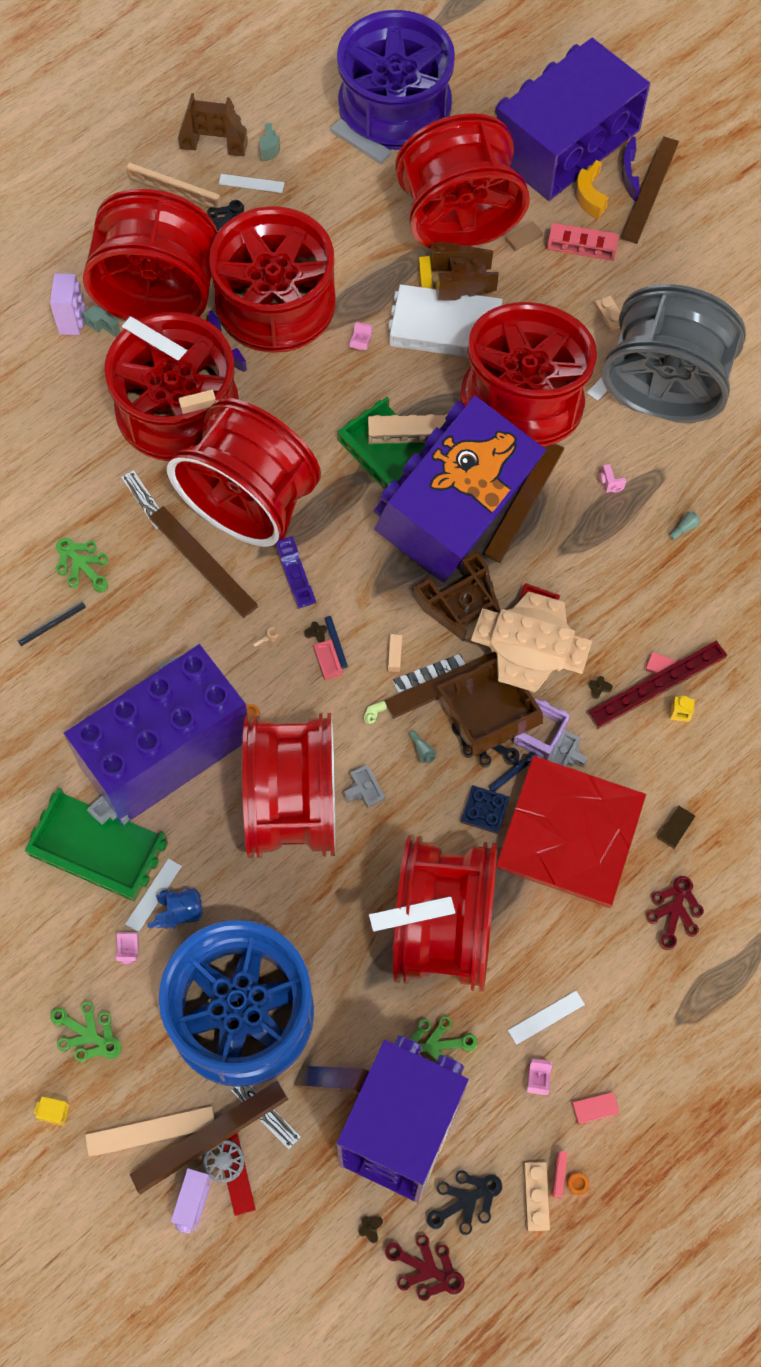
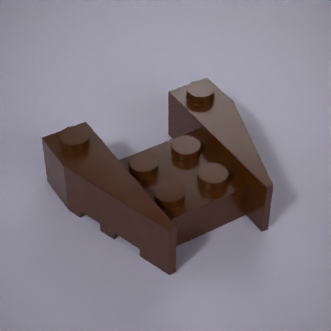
M191 93L178 136L180 149L196 151L200 135L216 136L227 139L228 155L245 157L248 143L247 129L245 125H242L240 116L236 114L231 99L227 97L226 104L195 100L194 93Z
M441 241L431 243V270H448L446 272H437L436 294L438 300H458L463 295L472 297L475 296V293L481 291L485 293L497 291L499 272H487L486 270L491 269L493 250Z
M478 551L461 561L460 570L466 579L440 593L431 578L414 587L413 597L422 610L462 641L465 640L467 634L464 626L479 618L482 608L497 613L501 612L488 566Z

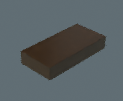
M678 805L657 839L675 849L694 820L695 815Z

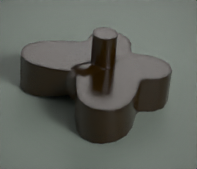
M314 621L311 627L304 631V636L306 638L315 637L318 643L324 642L327 627L325 625L319 626Z
M599 676L597 681L592 680L589 682V688L592 689V697L594 699H598L601 692L609 693L613 688L612 684L604 681L603 676Z
M365 1216L362 1218L363 1226L359 1229V1235L362 1237L366 1236L373 1244L377 1243L378 1235L376 1231L383 1224V1220L381 1217L369 1219Z

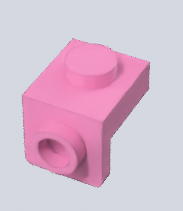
M356 322L349 347L357 350H367L371 341L372 325Z
M603 465L602 471L599 473V479L601 484H604L606 493H617L623 490L626 479H615L611 465Z
M118 932L115 961H121V964H132L139 957V932Z
M531 1059L527 1092L542 1095L549 1094L551 1061Z

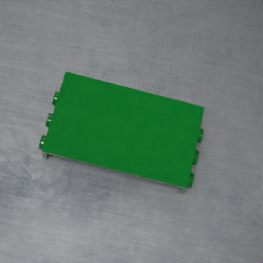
M388 397L377 401L373 407L364 410L356 419H351L347 425L337 431L338 441L384 490L393 480L398 481L403 474V468L415 453L419 455L425 447L424 443L369 444L368 417L375 415H397L389 407Z
M58 788L56 793L54 792L51 795L47 810L41 813L40 823L31 832V839L25 849L26 854L135 902L142 887L145 888L149 883L150 876L148 875L151 869L154 870L158 865L159 858L157 857L167 847L168 841L165 833L161 832L159 835L129 821L125 825H121L117 818L114 820L109 818L101 825L87 811L91 805L64 794L63 790Z

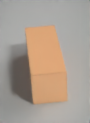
M213 389L179 398L183 414L209 408L216 401Z
M390 634L388 672H400L402 635Z

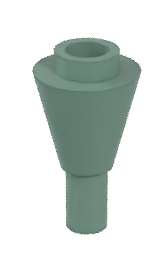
M687 511L669 537L674 541L682 533L699 526V516L694 512Z
M412 731L409 736L415 743L420 762H432L436 757L437 751L421 739L416 731Z

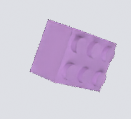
M54 273L50 305L59 334L80 335L81 328H84L83 313L86 311V303H83V293H80L81 285L77 281L76 274Z

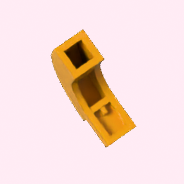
M598 160L593 165H589L587 170L581 169L576 186V198L579 205L585 212L597 219L600 218L607 208L609 198L598 192L592 185L601 170L602 162Z

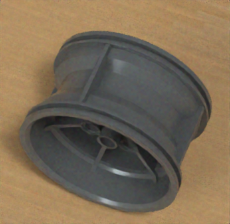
M659 284L641 288L630 294L623 303L620 312L619 326L621 334L617 346L608 353L602 368V380L606 389L615 399L633 411L676 423L700 422L717 416L727 404L730 393L729 376L734 360L741 353L745 342L746 328L742 318L729 304L720 298L693 287Z

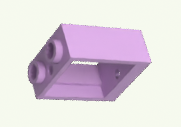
M535 698L543 715L561 725L550 745L525 734V732L514 737L513 744L529 752L533 751L537 756L547 760L561 733L565 730L570 715L563 709H556L550 706L545 700Z
M187 1168L171 1222L176 1225L175 1229L187 1234H190L191 1230L197 1231L212 1182V1178L208 1174Z

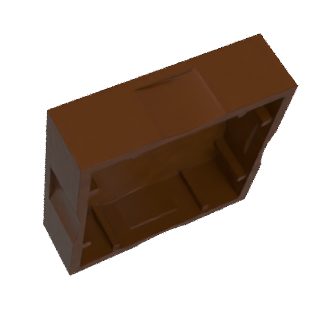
M497 658L480 665L469 673L461 674L437 686L439 700L473 756H477L543 724V712L529 690L498 681Z

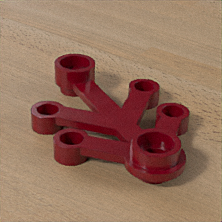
M686 876L677 877L672 887L662 892L654 893L651 899L654 905L659 906L666 898L676 894L674 902L656 911H650L646 916L648 923L656 924L659 918L671 913L666 933L659 940V944L664 950H672L677 944V938L674 933L679 916L686 926L685 931L688 936L694 937L699 932L698 926L693 923L683 906L684 897L692 908L690 912L694 918H700L704 913V909L698 904L692 894L693 882ZM679 884H684L686 889H681ZM655 896H660L662 900L660 902L656 901ZM694 909H699L701 913L696 914L694 912ZM651 914L655 915L656 920H651L649 916ZM689 927H693L696 932L691 933ZM664 940H669L671 945H665Z
M420 1235L416 1240L417 1246L421 1248L425 1263L404 1253L398 1243L387 1245L385 1256L389 1261L396 1262L399 1260L421 1271L410 1277H401L397 1283L400 1290L406 1291L410 1286L431 1278H435L441 1281V1283L430 1288L421 1287L417 1293L421 1301H427L430 1296L444 1291L455 1295L463 1290L465 1285L464 1278L459 1272L454 1271L449 1257V1248L446 1245H439L436 1249V1255L442 1259L445 1273L437 1269L429 1247L430 1241L426 1235ZM422 1237L427 1240L425 1246L419 1244V1239ZM442 1247L447 1250L445 1256L439 1254V1249ZM392 1248L398 1251L396 1257H392L389 1253ZM406 1279L408 1287L402 1288L400 1281ZM450 1279H456L458 1285L451 1287L449 1284ZM425 1289L428 1291L427 1298L420 1296L421 1290Z

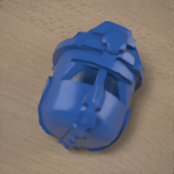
M194 888L182 889L181 893H175V890L171 892L169 890H162L160 895H156L157 901L162 905H166L168 911L155 915L154 921L148 923L147 926L148 928L176 929V924L199 921L203 916L201 894Z

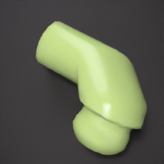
M384 701L367 707L364 715L365 723H375L378 713L387 710Z

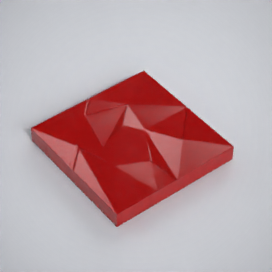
M533 755L496 864V869L611 908L647 794Z

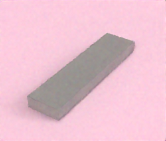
M342 119L330 128L331 133L379 164H382L391 156L392 151L378 142L362 137Z

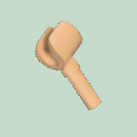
M275 628L268 629L265 637L254 642V648L267 641L275 642L278 634L271 636L275 632Z

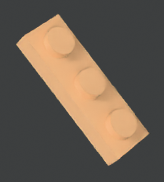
M524 1163L527 1231H550L547 1163Z

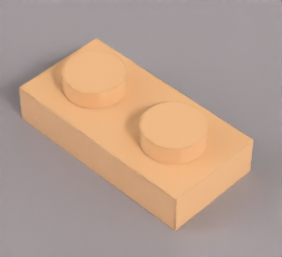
M608 296L595 301V307L609 331L620 328V310L613 298Z

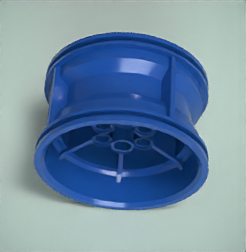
M244 920L223 921L207 926L195 932L177 948L168 961L161 978L159 1009L164 1027L184 1061L195 1072L212 1082L233 1087L253 1086L267 1082L286 1071L298 1059L307 1045L314 1021V1003L308 970L294 945L279 932L268 926ZM231 954H242L232 978H227L208 966V964L221 957ZM264 958L274 964L288 981L260 985L261 959ZM242 979L249 981V984L244 988L238 986V982ZM194 980L211 1000L209 1003L185 1015L186 997ZM221 986L229 988L228 992L223 995L217 993L218 989ZM257 993L264 994V999L260 1002L253 1000L254 995ZM293 1001L292 1014L283 1032L269 1016L268 1012ZM239 1002H242V1004H243L242 1006H240V1007H235V1005H236V1006L239 1005ZM219 1006L224 1008L221 1015L216 1016L213 1014L214 1008ZM251 1014H258L260 1018L257 1022L251 1023L248 1020ZM231 1021H238L239 1026L237 1029L231 1030L228 1028ZM220 1029L218 1055L201 1046L192 1035ZM247 1035H251L267 1047V1049L255 1055L240 1058Z

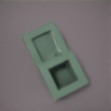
M272 123L265 124L266 137H260L262 161L272 160L280 152V137L276 136V130H272Z
M100 306L91 307L83 313L85 324L99 333L104 329L115 337L120 334L119 322Z

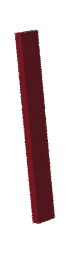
M716 640L588 711V715L599 729L727 658V654Z

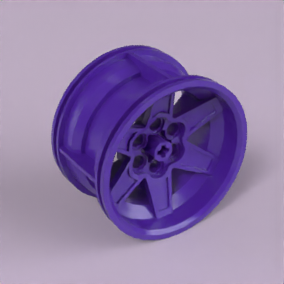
M405 10L379 11L353 23L341 37L337 49V65L342 79L338 95L341 119L362 137L378 142L389 150H400L403 144L417 131L437 120L449 117L452 108V94L448 82L454 70L455 52L447 32L432 19L419 13Z

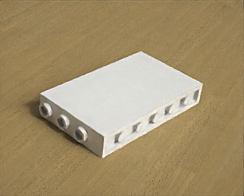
M400 285L399 291H395L394 302H396V305L392 306L391 316L394 317L393 320L390 319L389 330H391L390 346L468 357L469 335L474 323L487 311L501 306L503 299L479 295L472 297L463 295L458 300H438L436 289Z

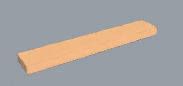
M129 163L127 166L129 179L208 207H221L219 194Z
M213 1107L87 1134L85 1136L88 1156L94 1157L194 1134L215 1120Z

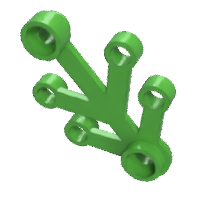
M62 538L56 543V550L60 554L59 563L56 565V571L59 575L63 576L68 572L66 566L68 556L73 560L71 576L67 579L68 585L71 588L78 587L80 583L78 579L79 568H81L93 581L92 585L96 592L103 593L108 589L106 578L98 576L87 564L106 565L109 562L107 554L99 553L97 556L78 555L75 552H96L97 546L94 541L90 540L83 544L74 543L69 538ZM100 558H106L104 561H100ZM61 567L65 568L63 571H59Z
M84 1002L81 1005V1011L85 1015L87 1028L69 1018L67 1012L62 1008H56L52 1011L50 1019L56 1026L65 1025L82 1035L69 1040L67 1038L59 1039L57 1047L60 1051L66 1052L70 1048L92 1042L100 1046L87 1051L82 1048L78 1049L74 1055L78 1062L82 1063L89 1058L101 1055L107 1059H114L121 1053V1043L118 1039L113 1038L110 1024L112 1018L107 1012L101 1013L98 1017L99 1023L103 1025L104 1038L97 1035L93 1015L94 1006L91 1002ZM87 1005L91 1006V1010L89 1012L84 1011V1008ZM57 1013H62L61 1019H55ZM103 1016H108L109 1019L107 1022L104 1023L101 1021ZM66 1041L68 1043L67 1047L61 1048V1043ZM113 1044L114 1049L107 1051L108 1045ZM80 1052L85 1053V1057L83 1059H78V1054Z
M442 1017L439 1021V1026L426 1043L420 1044L423 1047L420 1053L427 1052L438 1060L439 1055H444L439 1050L462 1048L466 1052H471L477 1046V1039L473 1034H465L461 1039L438 1041L443 1033L449 1030L452 1025L449 1017ZM427 1019L421 1020L418 1029L410 1039L418 1043L422 1035L430 1031V1021ZM447 1020L449 1022V1026H442V1021ZM427 1023L428 1029H422L421 1024ZM470 1038L472 1039L473 1044L467 1045L465 1043V1040Z

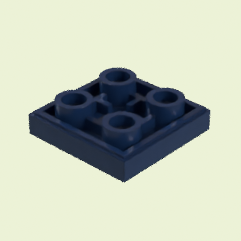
M472 785L460 823L498 834L510 797Z

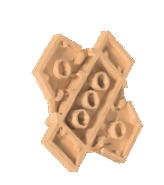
M527 592L513 609H501V612L497 613L482 608L471 639L473 642L490 646L492 652L495 651L497 653L498 681L536 692L553 670L567 669L583 674L592 644L591 640L575 636V630L570 629L567 625L565 602L532 592Z

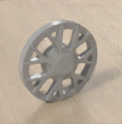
M225 1140L215 1146L220 1150L217 1156L212 1152L214 1148L206 1152L204 1156L206 1173L213 1180L220 1183L236 1179L244 1167V1155L240 1147L231 1141ZM224 1144L231 1145L228 1153L223 1152ZM238 1150L240 1157L233 1159L231 1154ZM208 1158H215V1164L208 1165ZM233 1162L240 1165L238 1171L231 1169ZM215 1167L220 1169L216 1177L211 1174ZM229 1170L230 1177L224 1179L223 1171Z

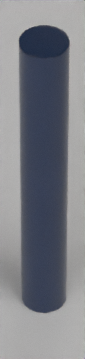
M327 616L324 619L341 669L347 668L348 664L332 617Z
M532 751L489 786L490 791L495 792L529 765L533 755L537 756L536 753Z

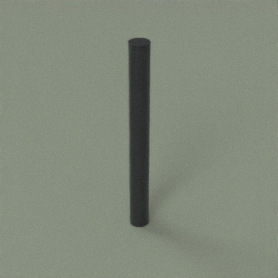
M83 601L28 633L17 640L19 645L22 647L85 609V604Z

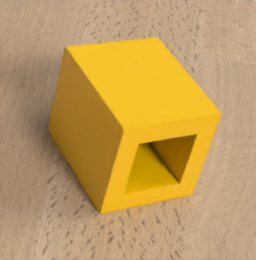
M41 1097L40 1102L36 1103L34 1114H36V1119L39 1121L64 1126L70 1105L65 1101Z

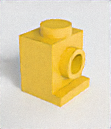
M687 696L675 697L671 702L670 720L690 722L694 714L695 699H690Z

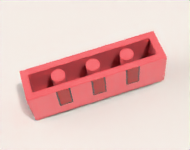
M552 223L547 250L614 261L619 234Z

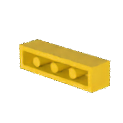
M430 256L419 257L421 287L433 289Z

